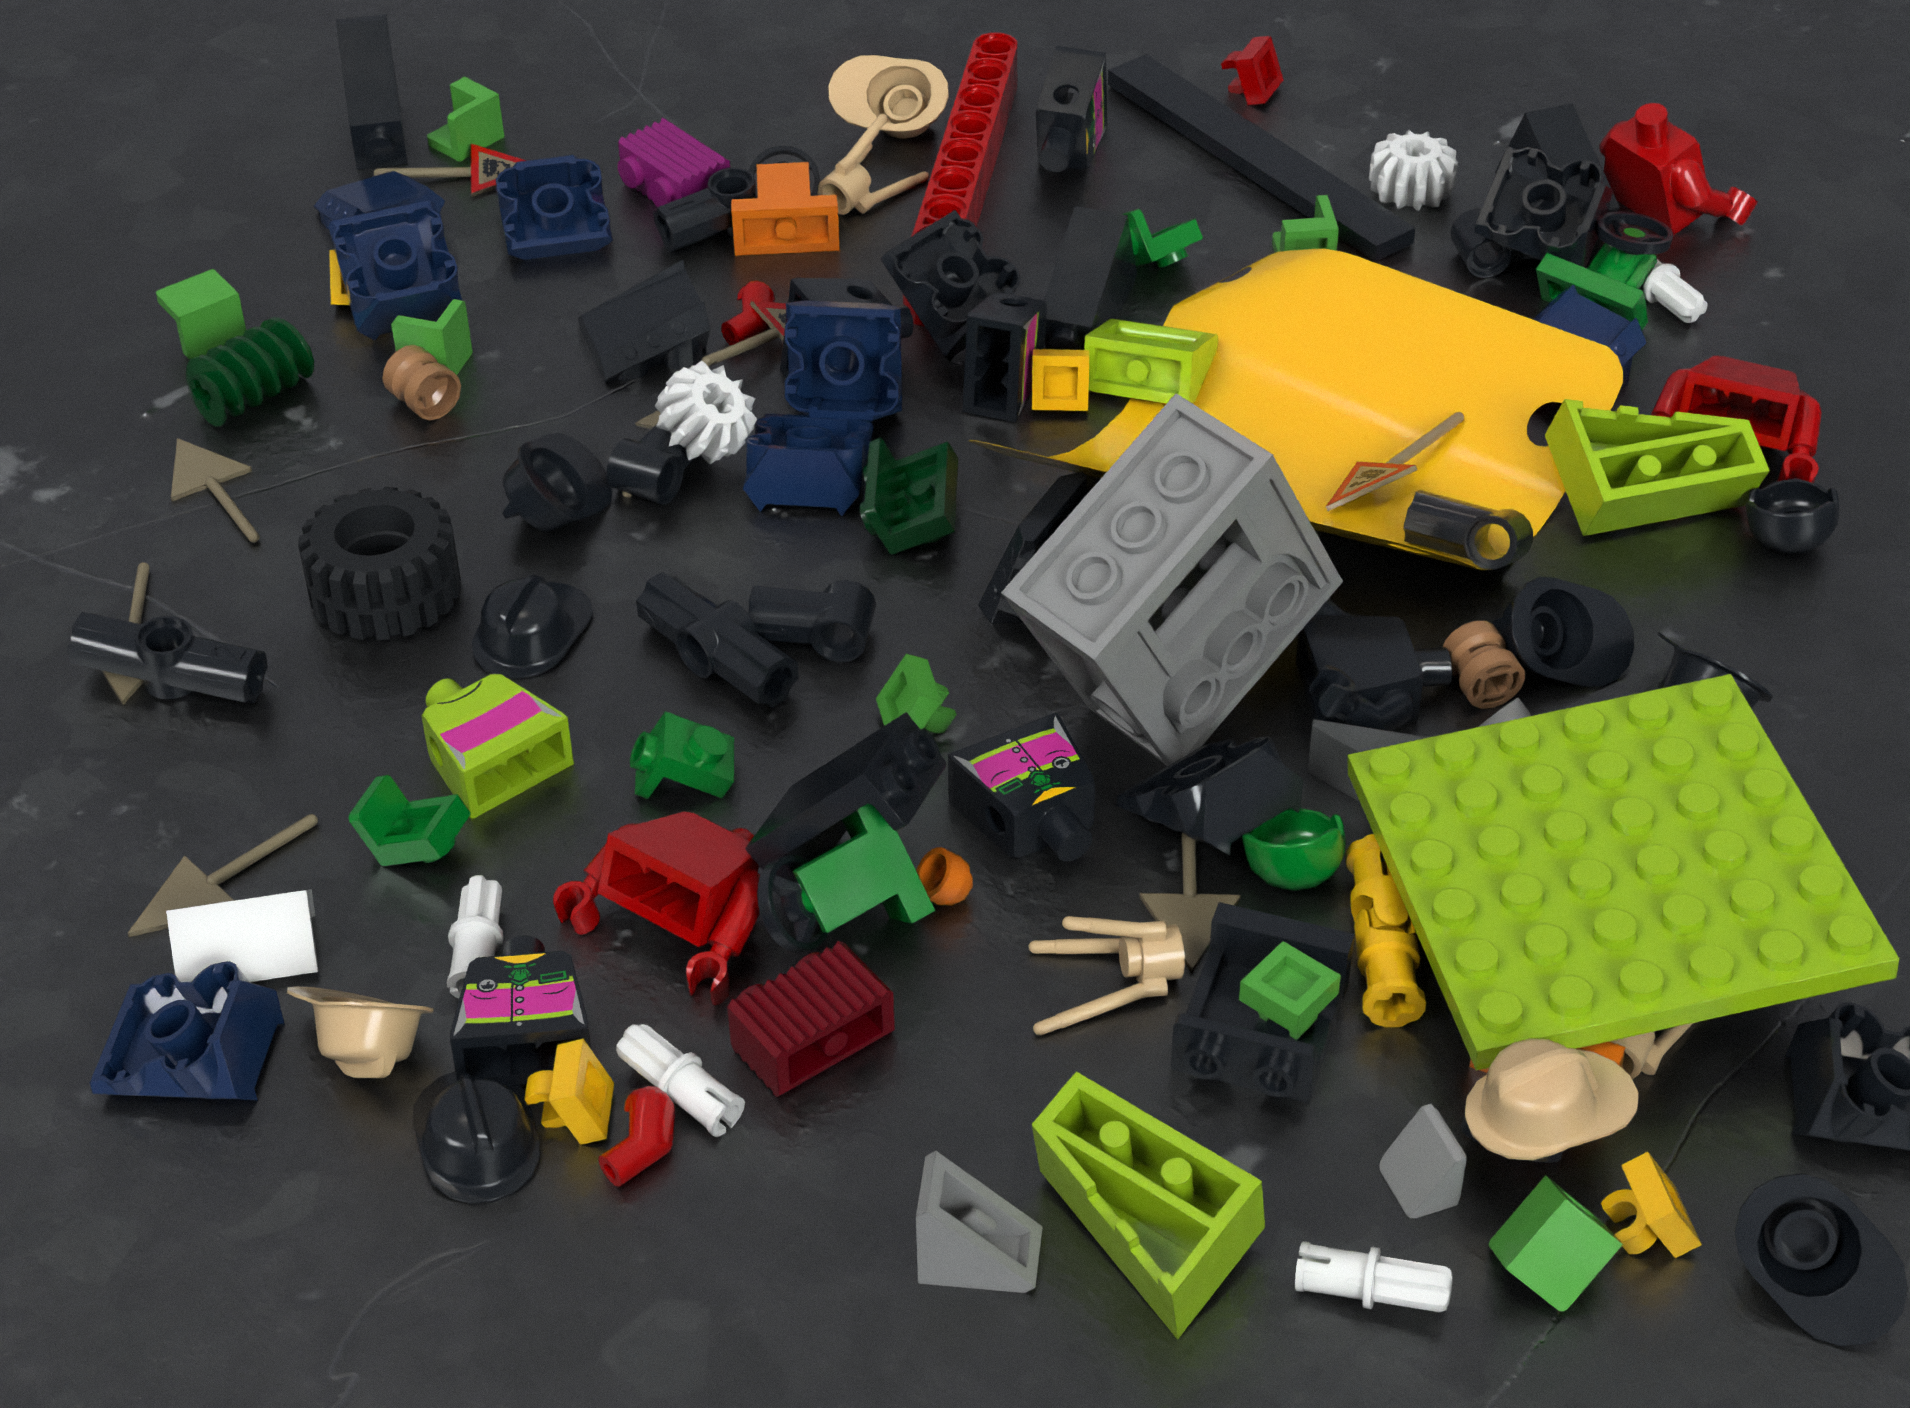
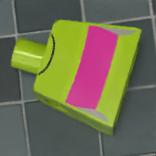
M490 674L464 689L453 679H442L435 683L427 693V708L421 716L429 757L452 794H458L471 813L469 816L471 820L574 764L568 717L502 674Z

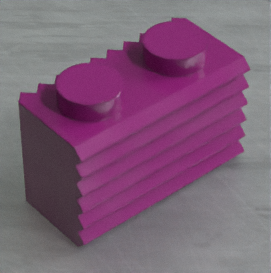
M662 118L660 123L654 121L651 127L646 125L643 131L638 129L635 135L629 133L627 138L621 136L618 141L620 158L618 161V172L622 181L627 187L635 188L637 192L641 191L643 196L647 195L648 199L653 200L657 207L708 188V180L714 173L722 169L731 168L728 159L665 118Z

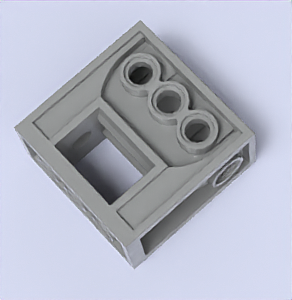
M1175 393L1005 587L1001 594L1087 707L1158 760L1169 766L1200 748L1343 581L1273 454Z

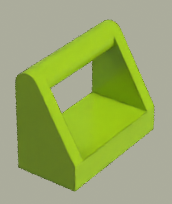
M1111 318L1085 336L1084 350H1089V391L1160 403H1168L1177 393L1189 402L1194 403L1217 351L1218 335Z

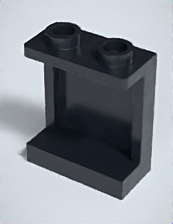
M905 712L791 785L745 849L762 870L772 860L788 855L799 856L810 862L836 847L847 831L842 819L866 804L873 805L894 831H899L910 823L945 769L946 761L941 756L940 749L934 738L927 731L920 729L909 714ZM782 865L776 873V876L797 882L793 873L795 869L790 866Z
M1219 902L1211 921L1210 950L1186 1014L1179 1013L1173 1026L1171 1069L1189 1073L1201 1079H1213L1261 1091L1273 1097H1285L1310 1103L1349 983L1355 934ZM1282 941L1341 975L1339 994L1318 1014L1316 1022L1297 1040L1290 1036L1289 1030L1271 1019L1267 1022L1259 1017L1256 1010L1239 1001L1241 980Z

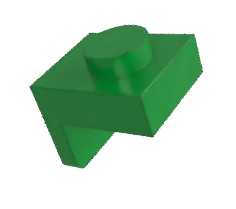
M1140 209L1122 213V215H1128L1136 266L1156 261L1158 268L1175 263L1188 256L1185 249L1186 246L1203 239L1196 219L1170 225L1151 234Z
M665 711L650 733L644 731L639 735L632 749L630 767L636 769L635 795L648 799L663 777L723 798L734 783V737L722 733L711 726L701 725Z
M390 775L375 777L350 812L349 822L380 865L390 866L419 861L430 863L441 859L455 845V837L471 813L458 794L408 801Z

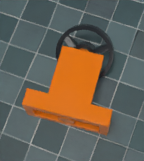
M776 146L760 153L749 168V172L753 176L755 172L757 173V198L731 199L735 256L840 251L837 195H818L820 176L813 159L804 151L792 146ZM781 154L792 155L804 161L797 163L781 161L775 164H761L766 159ZM810 170L812 171L815 180L814 188L811 194L809 177Z

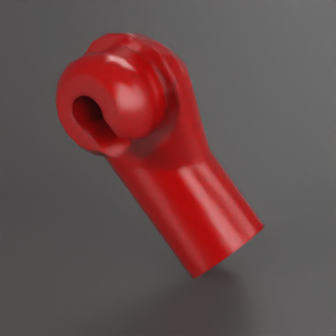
M756 280L750 281L739 290L737 301L742 300V313L721 325L722 335L730 346L770 328L750 305L751 301L775 302V293L766 283Z
M656 1086L636 1089L627 1097L624 1111L629 1112V1136L601 1154L598 1158L603 1173L617 1187L622 1186L668 1154L673 1146L675 1107L668 1094Z

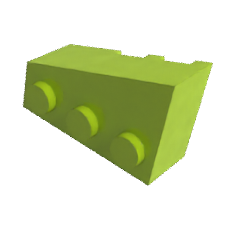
M1564 399L1545 433L1546 441L1583 536L1746 506L1751 489L1758 488L1770 472L1749 420L1684 412H1675L1672 418L1639 414L1638 407L1620 405L1617 411L1583 408V401Z
M1076 1071L1031 1124L1040 1172L1178 1340L1264 1230L1265 1217L1262 1181Z

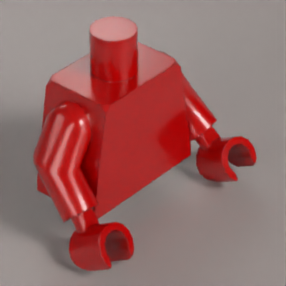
M1649 103L1639 107L1634 117L1628 121L1616 123L1599 144L1600 153L1605 157L1604 173L1611 189H1613L1616 200L1635 213L1650 216L1665 223L1671 228L1674 235L1703 214L1714 217H1728L1735 223L1743 225L1758 203L1756 199L1738 188L1731 186L1726 193L1710 187L1705 175L1700 144L1695 137L1668 122L1667 109L1661 104Z
M1712 356L1693 368L1678 369L1668 377L1651 415L1672 418L1675 412L1749 420L1760 446L1782 451L1787 450L1790 454L1783 462L1777 481L1797 478L1814 483L1819 467L1812 456L1817 451L1822 411L1819 402L1799 388L1796 373L1729 357Z
M684 811L644 823L626 824L618 830L608 833L606 844L583 870L587 875L583 882L570 881L557 888L553 898L555 911L561 923L570 917L576 934H587L598 925L600 920V913L595 902L596 896L600 894L697 947H701L708 942L712 946L710 951L694 955L687 963L686 975L689 994L691 996L694 994L700 981L706 978H715L710 991L712 1005H719L727 999L730 993L727 962L730 956L738 957L760 915L757 899L760 878L758 873L759 865L745 849L754 835L744 828H736L729 831L695 813Z

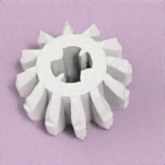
M1407 130L1406 134L1402 136L1395 133L1388 134L1386 140L1376 143L1375 150L1371 156L1369 170L1371 190L1379 194L1381 202H1395L1397 209H1401L1404 206H1412L1419 211L1423 205L1439 207L1441 200L1451 197L1452 189L1455 187L1458 166L1456 150L1447 146V139L1431 138L1429 132L1420 135Z
M703 361L692 365L689 369L683 367L680 371H676L666 382L667 386L658 395V401L655 404V407L661 413L656 427L669 431L672 434L669 447L680 444L686 449L688 461L699 457L701 454L709 464L720 460L723 456L728 458L731 454H736L746 443L745 439L752 432L757 418L750 412L755 398L742 394L740 391L743 379L731 381L726 377L724 365L711 371Z

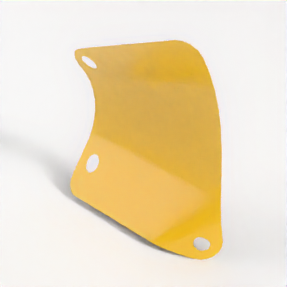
M1330 249L1279 251L1270 254L1177 303L1172 307L1163 324L1166 327L1218 335L1217 351L1197 398L1192 404L1273 454L1314 530L1478 570L1492 569H1483L1467 558L1404 541V522L1408 507L1411 505L1415 493L1418 490H1425L1495 510L1514 509L1522 513L1530 521L1534 538L1555 510L1566 490L1549 446H1537L1530 441L1527 435V425L1530 417L1542 405L1551 402L1562 404L1564 399L1583 401V408L1611 411L1623 384V369L1619 358L1608 346L1364 258ZM1251 267V270L1244 276L1230 282L1220 283ZM1131 398L1125 408L1094 438L1070 452L1050 457L977 440L968 441L1014 458L1076 473L1082 471L1085 475L1102 478L1167 403ZM1454 413H1463L1464 420L1459 425L1404 463L1416 465L1417 471L1327 511L1326 505L1357 461L1386 463ZM1492 524L1488 531L1489 543L1495 551L1506 554L1510 547L1509 535L1503 527Z

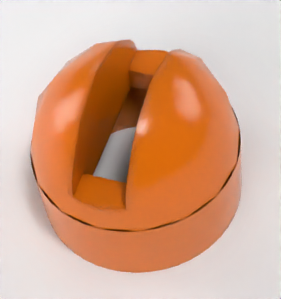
M936 847L924 855L917 866V874L931 902L937 905L953 906L965 900L973 888V877L970 873L969 864L960 855L945 848Z

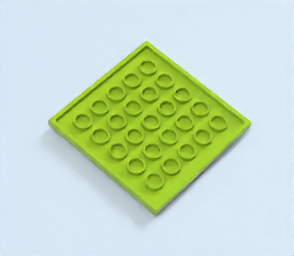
M1731 674L1347 755L1348 776L1476 1071L1489 1068L1498 1053L1512 1043L1530 1038L1548 1039L1562 1044L1566 1048L1577 1049L1895 979L1897 976L1898 955Z

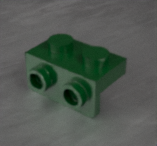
M882 438L871 441L869 443L868 465L863 468L866 483L865 501L860 504L861 517L867 531L872 536L878 535L891 555L923 543L936 542L945 535L955 532L958 456L947 441L896 461Z

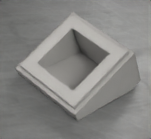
M1431 1103L1421 1106L1384 1153L1379 1163V1171L1404 1213L1409 1218H1419L1458 1205L1467 1156L1437 1108H1434Z

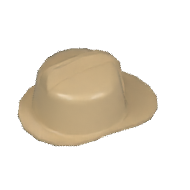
M878 55L858 56L845 61L833 73L828 85L829 101L835 113L843 120L852 125L868 128L880 114H885L887 122L881 130L891 137L900 139L913 138L925 132L933 122L938 120L949 98L948 82L942 71L930 62L916 59H901Z
M300 986L288 987L287 994L312 1003L318 1048L321 1055L335 1060L342 1072L353 1078L387 1077L391 1073L395 1062L408 1058L413 1047L421 1014L433 1013V1008L394 1004L369 996L331 989Z
M1530 1038L1512 1043L1498 1053L1488 1068L1487 1075L1476 1082L1466 1098L1465 1120L1472 1136L1488 1151L1508 1159L1536 1160L1609 1136L1623 1129L1637 1113L1639 1092L1631 1076L1613 1060L1595 1052L1566 1048L1564 1045L1548 1039Z

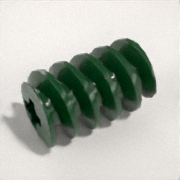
M272 317L263 321L260 327H252L244 331L242 336L228 339L224 346L218 345L209 349L206 355H199L190 359L186 366V381L189 393L200 414L209 424L217 427L225 424L227 419L226 413L233 417L240 416L244 413L245 404L250 407L260 405L263 400V394L269 398L279 395L281 384L286 388H291L297 385L299 375L305 379L312 377L314 358L305 338L292 324L282 318Z

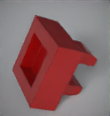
M1271 36L1253 37L1243 51L1231 52L1221 63L1222 69L1234 68L1237 70L1239 77L1234 78L1229 84L1228 90L1235 94L1244 93L1247 105L1265 104L1284 80Z

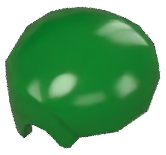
M1300 808L1299 813L1287 809L1242 837L1247 861L1252 871L1269 886L1292 891L1313 888L1326 881L1336 872L1345 856V830L1342 818L1338 814H1333L1330 818L1324 813Z

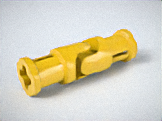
M1370 834L1352 842L1345 854L1346 868L1353 874L1355 887L1350 894V906L1355 922L1357 966L1361 974L1366 977L1367 990L1362 997L1363 1013L1375 1025L1386 1028L1402 1027L1409 1022L1420 1019L1426 1009V996L1424 991L1418 987L1415 971L1420 963L1419 946L1415 928L1386 861L1381 862L1380 854L1382 852L1374 834Z

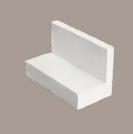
M312 889L166 911L175 976H177L180 982H192L208 966L226 961L235 963L249 982L319 972L311 917L315 916Z

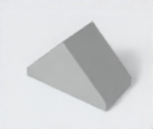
M934 1151L925 1156L916 1213L918 1284L1026 1293L1036 1287L1043 1226L939 1152Z

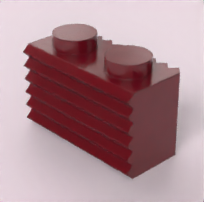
M837 941L833 949L826 947L823 953L813 952L806 955L795 967L791 966L787 974L779 973L775 981L768 979L765 985L754 984L746 988L737 999H732L727 1006L730 1042L734 1052L739 1053L743 1062L747 1061L750 1070H755L758 1078L763 1079L766 1087L771 1088L775 1097L786 1093L895 1030L893 992L844 942Z

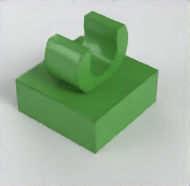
M907 653L876 697L884 726L907 712L920 729L925 728L933 733L941 734L945 733L957 715L954 709L941 706L949 691L945 686L935 682L928 660Z
M1282 941L1241 980L1239 1001L1256 1010L1259 1017L1267 1022L1271 1019L1289 1030L1290 1036L1297 1040L1316 1022L1318 1014L1339 994L1341 975Z

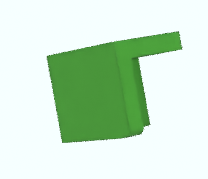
M463 77L450 84L453 112L447 117L448 123L427 135L430 147L459 162L471 156V144L486 148L504 137L499 93L467 77Z
M1328 195L1316 196L1314 218L1282 220L1281 231L1274 232L1272 236V245L1275 253L1305 249H1330L1337 251L1339 227Z
M215 269L208 270L156 291L158 303L176 321L183 354L189 360L199 355H206L208 350L218 345L224 346L228 339L242 336L244 331H246L239 293Z
M453 299L437 322L398 315L391 324L396 351L410 345L423 347L432 354L438 363L444 364L456 375L473 353L465 301Z
M1546 1175L1489 1241V1247L1503 1266L1558 1311H1566L1623 1245L1601 1219Z

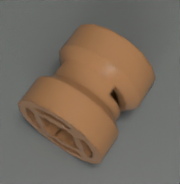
M410 345L397 350L388 359L383 370L382 379L385 388L398 400L406 402V405L422 419L430 421L443 417L452 410L460 397L461 383L459 377L447 366L438 363L432 354L423 347Z
M1472 621L1454 630L1445 640L1443 647L1448 649L1451 657L1452 675L1459 679L1460 688L1472 706L1480 709L1497 707L1512 699L1522 688L1525 680V670L1511 651L1506 650V642L1494 624L1487 621Z

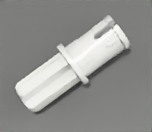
M1657 260L1656 265L1640 287L1644 291L1645 299L1650 303L1658 301L1685 323L1695 322L1699 315L1707 310V302L1704 300L1703 295L1680 278V271L1677 267L1669 263L1663 264Z
M483 875L472 876L469 879V884L462 888L458 920L451 925L448 933L449 944L453 948L450 974L447 979V988L450 987V993L458 999L460 998L469 963L477 957L495 956V953L501 949L504 940L503 930L498 925L502 888L497 881L486 880Z
M632 1024L624 1031L623 1037L616 1045L619 1058L654 1086L665 1091L673 1103L675 1102L706 1127L710 1134L718 1137L726 1133V1127L719 1122L720 1119L730 1128L736 1124L744 1110V1099L738 1094H734L702 1068V1060L698 1055L692 1052L683 1054L648 1025L641 1024L638 1026Z
M1303 1241L1299 1249V1256H1302V1259H1297L1295 1290L1363 1300V1308L1372 1309L1374 1302L1442 1312L1446 1310L1450 1302L1452 1273L1446 1266L1380 1256L1381 1251L1378 1247H1371L1368 1254L1313 1245L1311 1242Z

